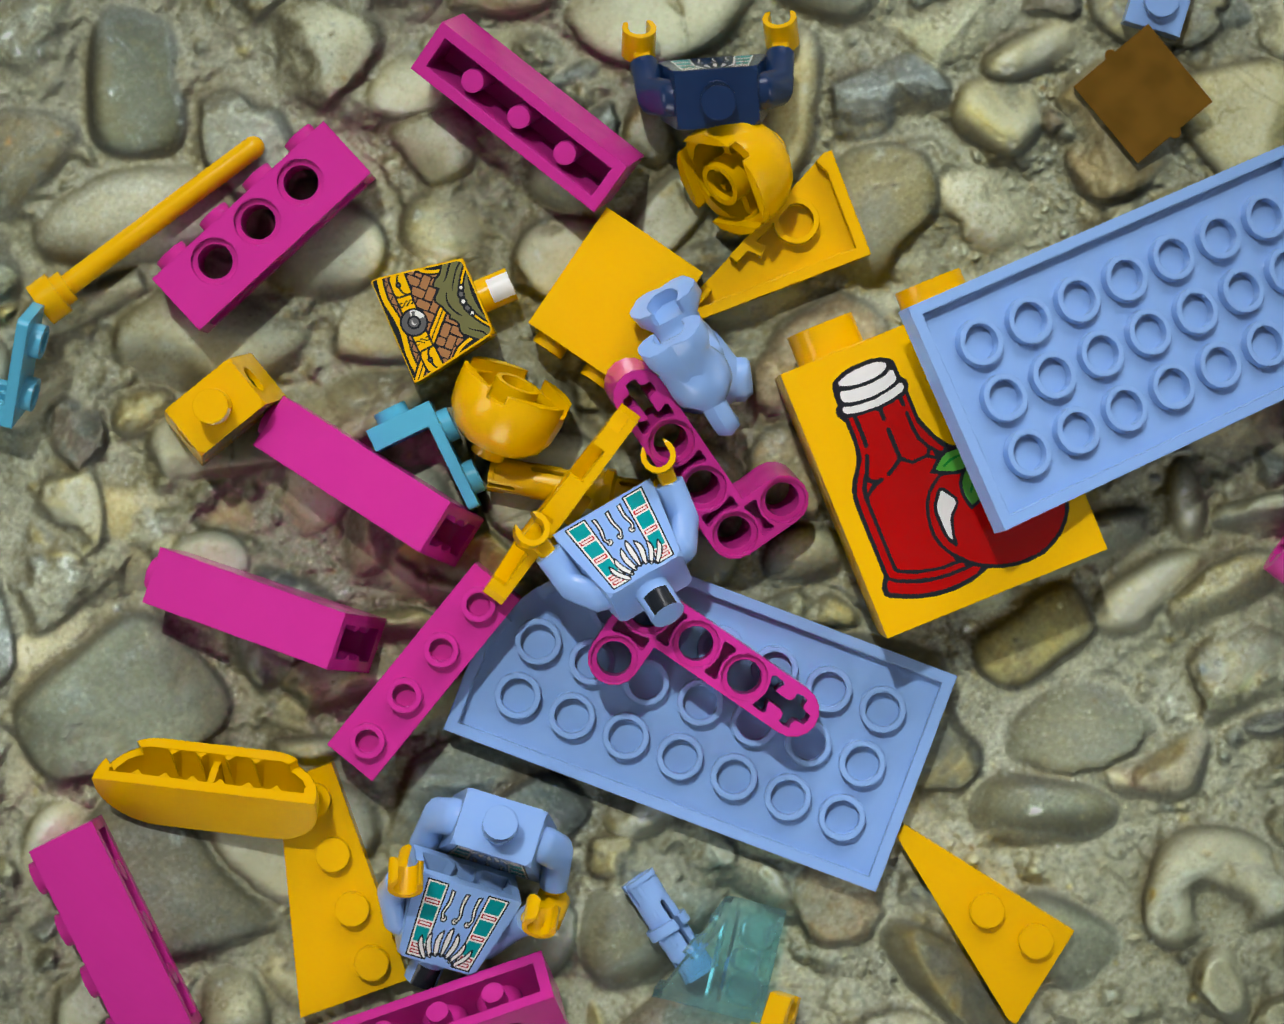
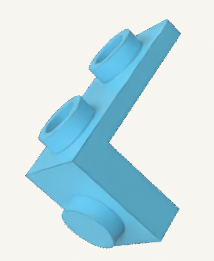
M32 302L19 317L16 324L8 380L0 379V426L12 429L25 411L32 412L39 397L41 379L33 377L36 359L40 360L45 353L50 331L48 325L42 324L45 307L43 304Z
M403 401L374 415L378 425L366 430V433L376 452L381 453L430 429L467 508L473 510L482 505L477 494L485 491L486 487L472 459L462 463L452 442L460 439L461 436L447 407L437 411L433 402L427 401L409 410L406 402Z

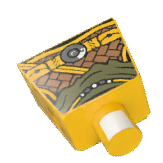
M463 258L396 273L371 281L414 383L418 385L429 381L496 337L497 334L488 316V312L518 300L505 268L473 281Z
M252 353L231 357L224 361L173 402L164 412L166 422L199 463L204 466L259 422L272 406L278 405L283 396H287Z

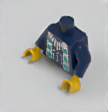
M791 10L790 20L780 25L772 24L770 12H766L763 15L765 44L768 49L766 54L657 61L655 58L656 25L653 21H646L645 34L630 32L628 23L624 22L622 25L621 55L625 60L631 62L630 70L639 106L648 115L660 116L662 121L676 130L705 129L735 123L761 124L770 112V109L785 105L793 94L795 56L793 50L800 43L796 13Z

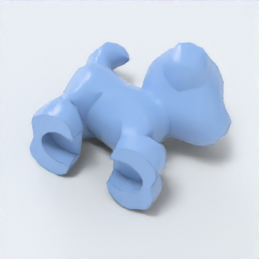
M682 275L670 280L658 289L645 293L634 303L629 313L630 316L642 329L653 333L642 341L638 347V353L649 369L659 375V378L683 412L704 414L719 436H731L739 428L740 422L737 415L731 409L730 404L745 402L753 394L750 361L744 357H736L720 335L703 321L698 312L702 290L693 278Z

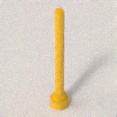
M256 136L247 137L63 275L57 271L48 277L44 273L26 287L28 293L36 303L45 305L44 314L53 324L57 323L73 311L71 304L79 299L76 293L261 157L265 150L263 141Z

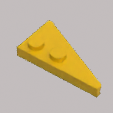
M832 150L823 153L814 165L790 190L787 201L780 210L759 229L749 234L716 272L700 287L702 294L698 312L702 319L871 255Z
M623 403L620 404L537 509V512L545 515L550 523L548 539L553 545L557 544L553 534L557 533L563 522L569 526L584 513L592 500L585 495L586 491L641 418ZM531 517L521 529V532L525 538L537 540L541 537V528ZM514 540L483 592L502 605L539 555L534 549L520 547Z
M902 822L897 835L898 840L1009 1021L1017 1024L1073 935L1074 930Z

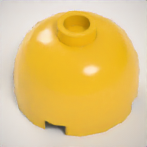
M735 123L697 129L683 141L686 142V146L678 152L676 160L680 180L690 199L698 209L707 203L711 210L719 215L712 222L720 229L736 235L752 234L770 220L786 203L793 180L790 157L782 138L763 123L757 125Z
M474 356L470 363L467 360L464 361L455 382L451 397L452 416L461 434L473 443L471 450L476 455L490 462L502 463L505 457L521 459L537 455L552 443L572 405L568 396L547 380H544L541 389L537 388L534 384L525 380L528 370L494 358Z

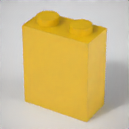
M606 207L528 322L531 327L538 331L533 341L560 360L568 351L586 363L580 373L604 389V379L608 369L615 362L623 358L643 360L638 353V347L643 340L653 334L642 329L630 316L629 313L636 300L645 293L658 289L670 280L682 275L693 278L698 283L703 272Z

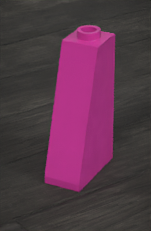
M285 396L282 397L278 405L272 406L260 421L258 428L259 436L253 446L419 553L455 567L484 521V518L477 513L469 510L464 505L376 452L305 406Z
M160 547L158 556L151 561L145 574L144 584L146 592L143 603L327 670L369 673L387 620L383 617L181 550Z

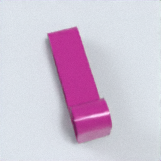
M623 358L615 362L608 369L604 379L606 394L616 410L623 403L641 417L633 428L632 433L641 446L644 447L655 466L662 467L666 465L670 459V452L666 447L655 446L654 436L662 426L676 424L679 426V435L672 444L676 451V462L673 466L676 477L682 476L685 483H687L688 478L699 470L711 472L710 482L703 490L689 493L699 515V529L713 549L721 556L728 559H741L750 555L793 525L805 514L808 507V492L805 485L786 465L779 462L763 463L732 484L664 383L655 372L649 369L643 360ZM634 379L640 384L641 390L653 405L644 412L629 394L626 387ZM777 483L789 484L788 494L781 502L777 504L765 503V496L773 485ZM730 516L742 517L740 529L734 535L729 537L717 536L719 525L724 519Z
M681 599L680 601L684 605L682 615L675 622L664 627L642 625L637 623L634 618L628 621H619L611 614L593 640L588 652V665L592 674L599 681L608 685H620L628 682L638 672L655 647L766 725L787 737H799L808 733L816 725L819 718L817 699L803 683ZM692 626L703 627L712 636L710 651L700 658L685 656L679 648L681 633ZM610 641H618L625 644L632 655L629 666L619 673L605 671L597 659L599 649ZM739 660L755 662L760 670L758 683L747 691L733 689L727 681V672L730 666ZM772 676H777L782 680L773 688L784 698L793 700L797 694L804 696L800 705L806 714L801 720L791 717L786 723L780 721L783 712L776 703L767 697L763 708L753 704L767 692Z

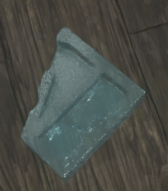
M726 896L710 916L707 928L701 933L696 934L682 951L686 956L667 980L660 979L656 984L652 997L760 1024L787 910L735 896Z

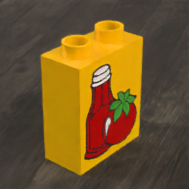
M957 268L895 294L900 309L903 310L965 283V279L961 269ZM849 312L787 338L798 367L780 374L775 378V381L876 630L880 635L888 639L1107 550L1085 494L1006 531L994 534L904 325L863 341L852 312Z

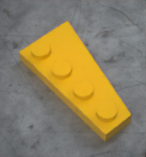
M334 761L306 770L314 780L318 791L319 810L315 826L311 831L302 836L283 839L300 1018L406 981L404 973L407 964L404 956L397 952L394 934L384 926L377 896L378 883Z

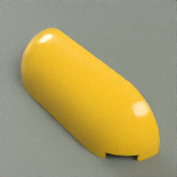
M147 738L137 741L139 748L120 755L111 763H109L107 758L104 759L92 776L97 792L109 805L131 818L155 825L269 839H291L311 831L318 817L319 798L314 780L306 770L299 766L298 760L295 757L277 751L166 738Z

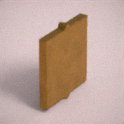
M1149 24L1116 51L1113 49L1107 50L1105 52V60L1073 86L1137 163L1142 161L1169 137L1178 138L1181 135L1180 128L1213 102Z

